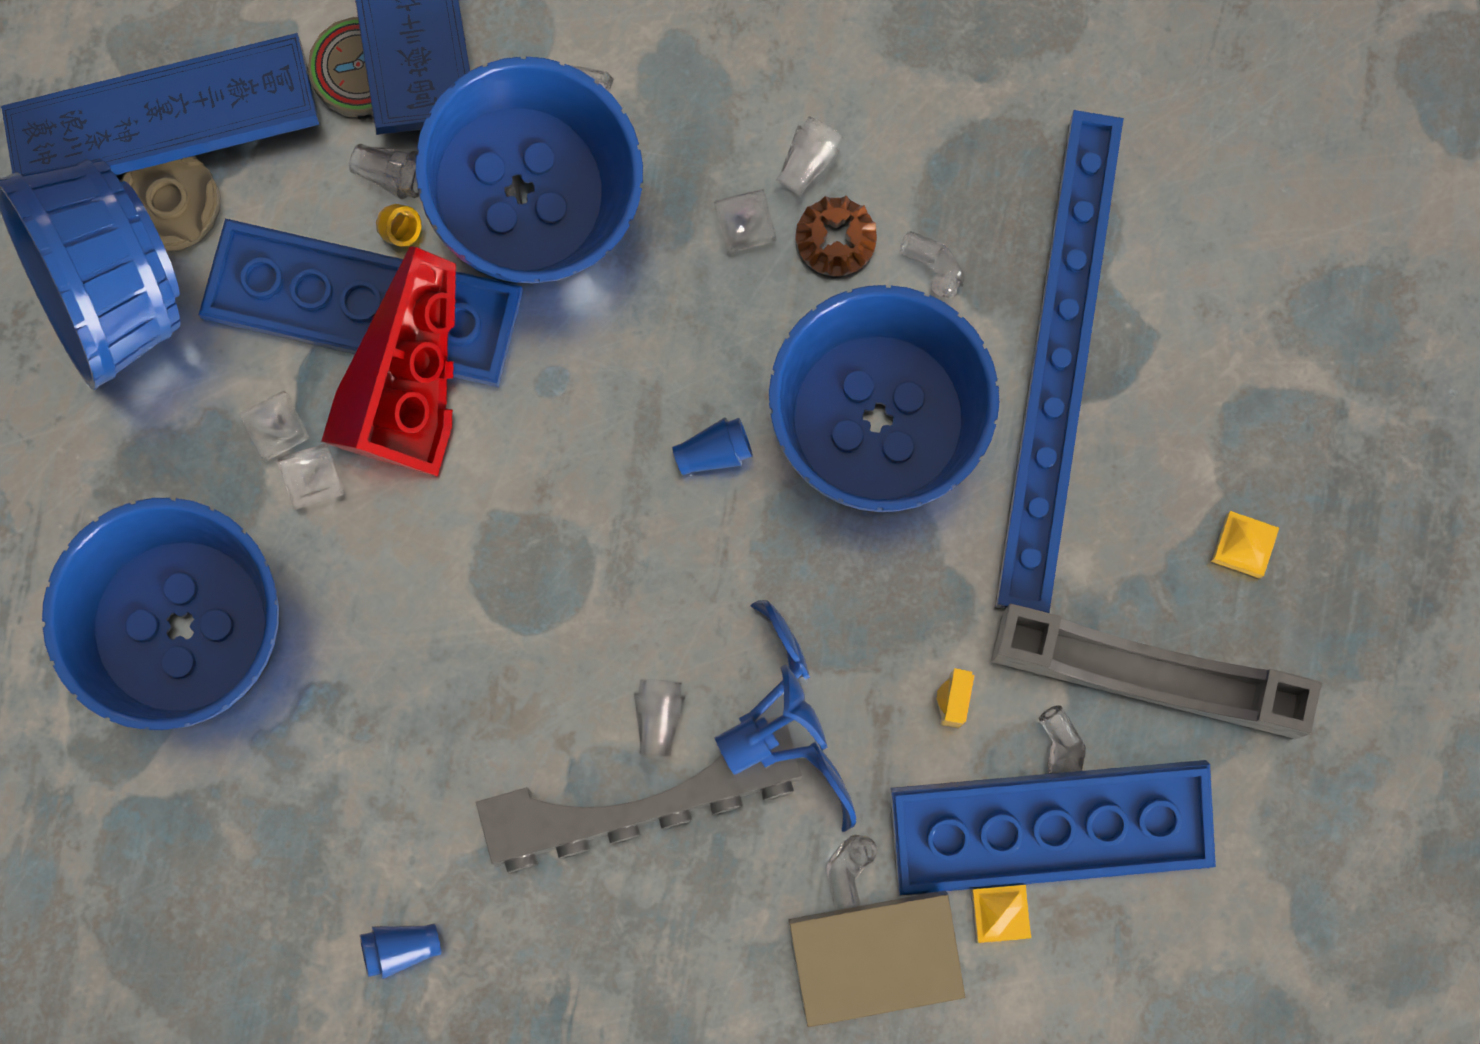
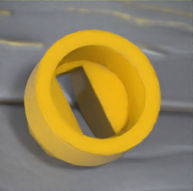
M393 204L384 207L379 212L376 219V229L381 238L387 243L405 247L417 240L421 232V218L412 207Z

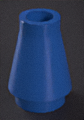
M724 417L685 442L672 446L676 463L682 475L698 471L742 466V460L753 457L751 446L740 418L728 421Z
M435 923L425 926H372V932L360 935L368 977L381 974L382 979H385L430 957L441 955Z

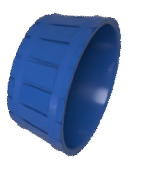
M521 57L504 58L487 63L486 67L481 65L467 72L454 82L452 88L449 86L437 99L429 112L430 117H426L420 132L415 172L419 197L425 215L435 233L458 258L476 270L497 279L515 283L535 284L551 282L572 276L594 265L622 239L630 226L628 223L633 220L639 205L642 191L640 184L643 183V162L641 149L638 150L637 147L639 142L627 114H623L621 111L623 108L600 83L597 85L594 82L595 79L567 64L564 66L560 65L558 61L539 57H526V59H521ZM515 175H521L524 183H532L534 186V192L527 194V203L518 204L516 197H507L505 194V188L512 185V177Z
M85 159L76 164L23 174L16 172L7 177L0 178V213L20 262L66 353L83 380L92 390L116 378L118 372L158 343L171 338L172 333L180 328V315L175 302V298L180 295L179 286L163 242L134 189L126 181L120 182L103 160L90 161Z
M873 285L852 289V292L847 293L845 291L832 296L816 306L817 309L814 311L811 309L797 322L789 332L790 337L788 339L785 338L777 353L772 369L774 375L771 374L769 386L770 415L777 439L785 456L799 475L821 494L840 504L859 510L896 512L932 502L959 485L971 474L981 461L979 458L984 456L992 441L996 428L994 421L998 419L1000 401L999 385L996 386L998 379L987 348L984 349V342L975 328L964 317L958 316L959 312L931 295L929 297L925 296L924 292L908 287L891 285V288H886V285ZM876 404L886 406L885 414L893 417L892 425H883L880 433L870 431V422L863 420L864 411H873Z
M171 498L135 501L136 504L127 503L113 508L99 516V520L96 522L92 521L71 540L67 551L64 550L60 555L48 580L50 585L46 587L43 600L42 622H45V627L42 628L44 642L50 661H54L55 665H53V668L61 682L71 694L78 696L76 699L97 715L103 718L109 717V721L125 727L143 730H172L193 726L229 709L248 692L267 665L275 645L279 624V603L276 585L269 565L266 563V559L258 545L247 532L243 533V528L230 517L216 509L212 511L209 506L191 500L176 498V501L171 500ZM175 613L182 618L189 613L193 616L194 620L191 622L190 628L194 634L191 638L186 640L184 637L178 636L172 640L167 633L171 630L172 626L167 620L171 615Z

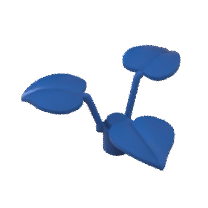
M758 600L752 603L750 607L765 615L772 622L787 650L789 667L786 664L781 666L783 680L754 709L739 718L740 724L714 737L734 775L760 761L766 768L775 762L796 758H806L824 774L839 797L843 814L842 832H845L856 824L855 810L839 772L823 752L828 747L821 723L812 706L805 701L804 691L797 680L801 675H803L804 680L810 678L803 652L779 611L768 600ZM784 693L783 715L768 723L765 717L757 720ZM794 720L805 727L816 741L810 744V746L777 752L771 751V749L780 745L774 732Z

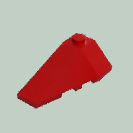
M409 247L336 390L321 442L361 456L438 476L452 429L453 409H447L446 407L447 379L453 378L454 361H448V332L455 325L456 263L418 247Z

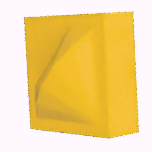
M1229 511L1226 514L1211 562L1261 579L1265 574L1279 527Z
M954 668L949 675V679L938 689L936 699L941 715L940 725L958 729L966 722L974 681L973 672Z
M1026 885L971 890L976 943L1031 938Z

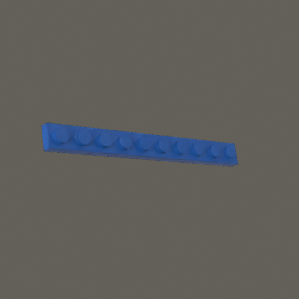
M1073 110L1071 115L996 600L997 608L1006 609L1011 603L1050 613L1124 118Z

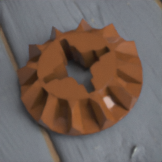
M824 196L812 206H807L797 223V249L806 264L821 274L844 276L854 273L870 260L876 247V223L868 214L865 205H859L851 201L847 196L841 198ZM849 221L850 223L845 234L849 246L836 241L822 249L828 235L824 223L838 228Z

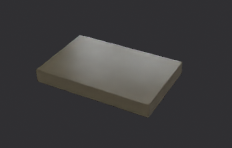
M946 890L788 919L808 1027L966 998L949 896Z

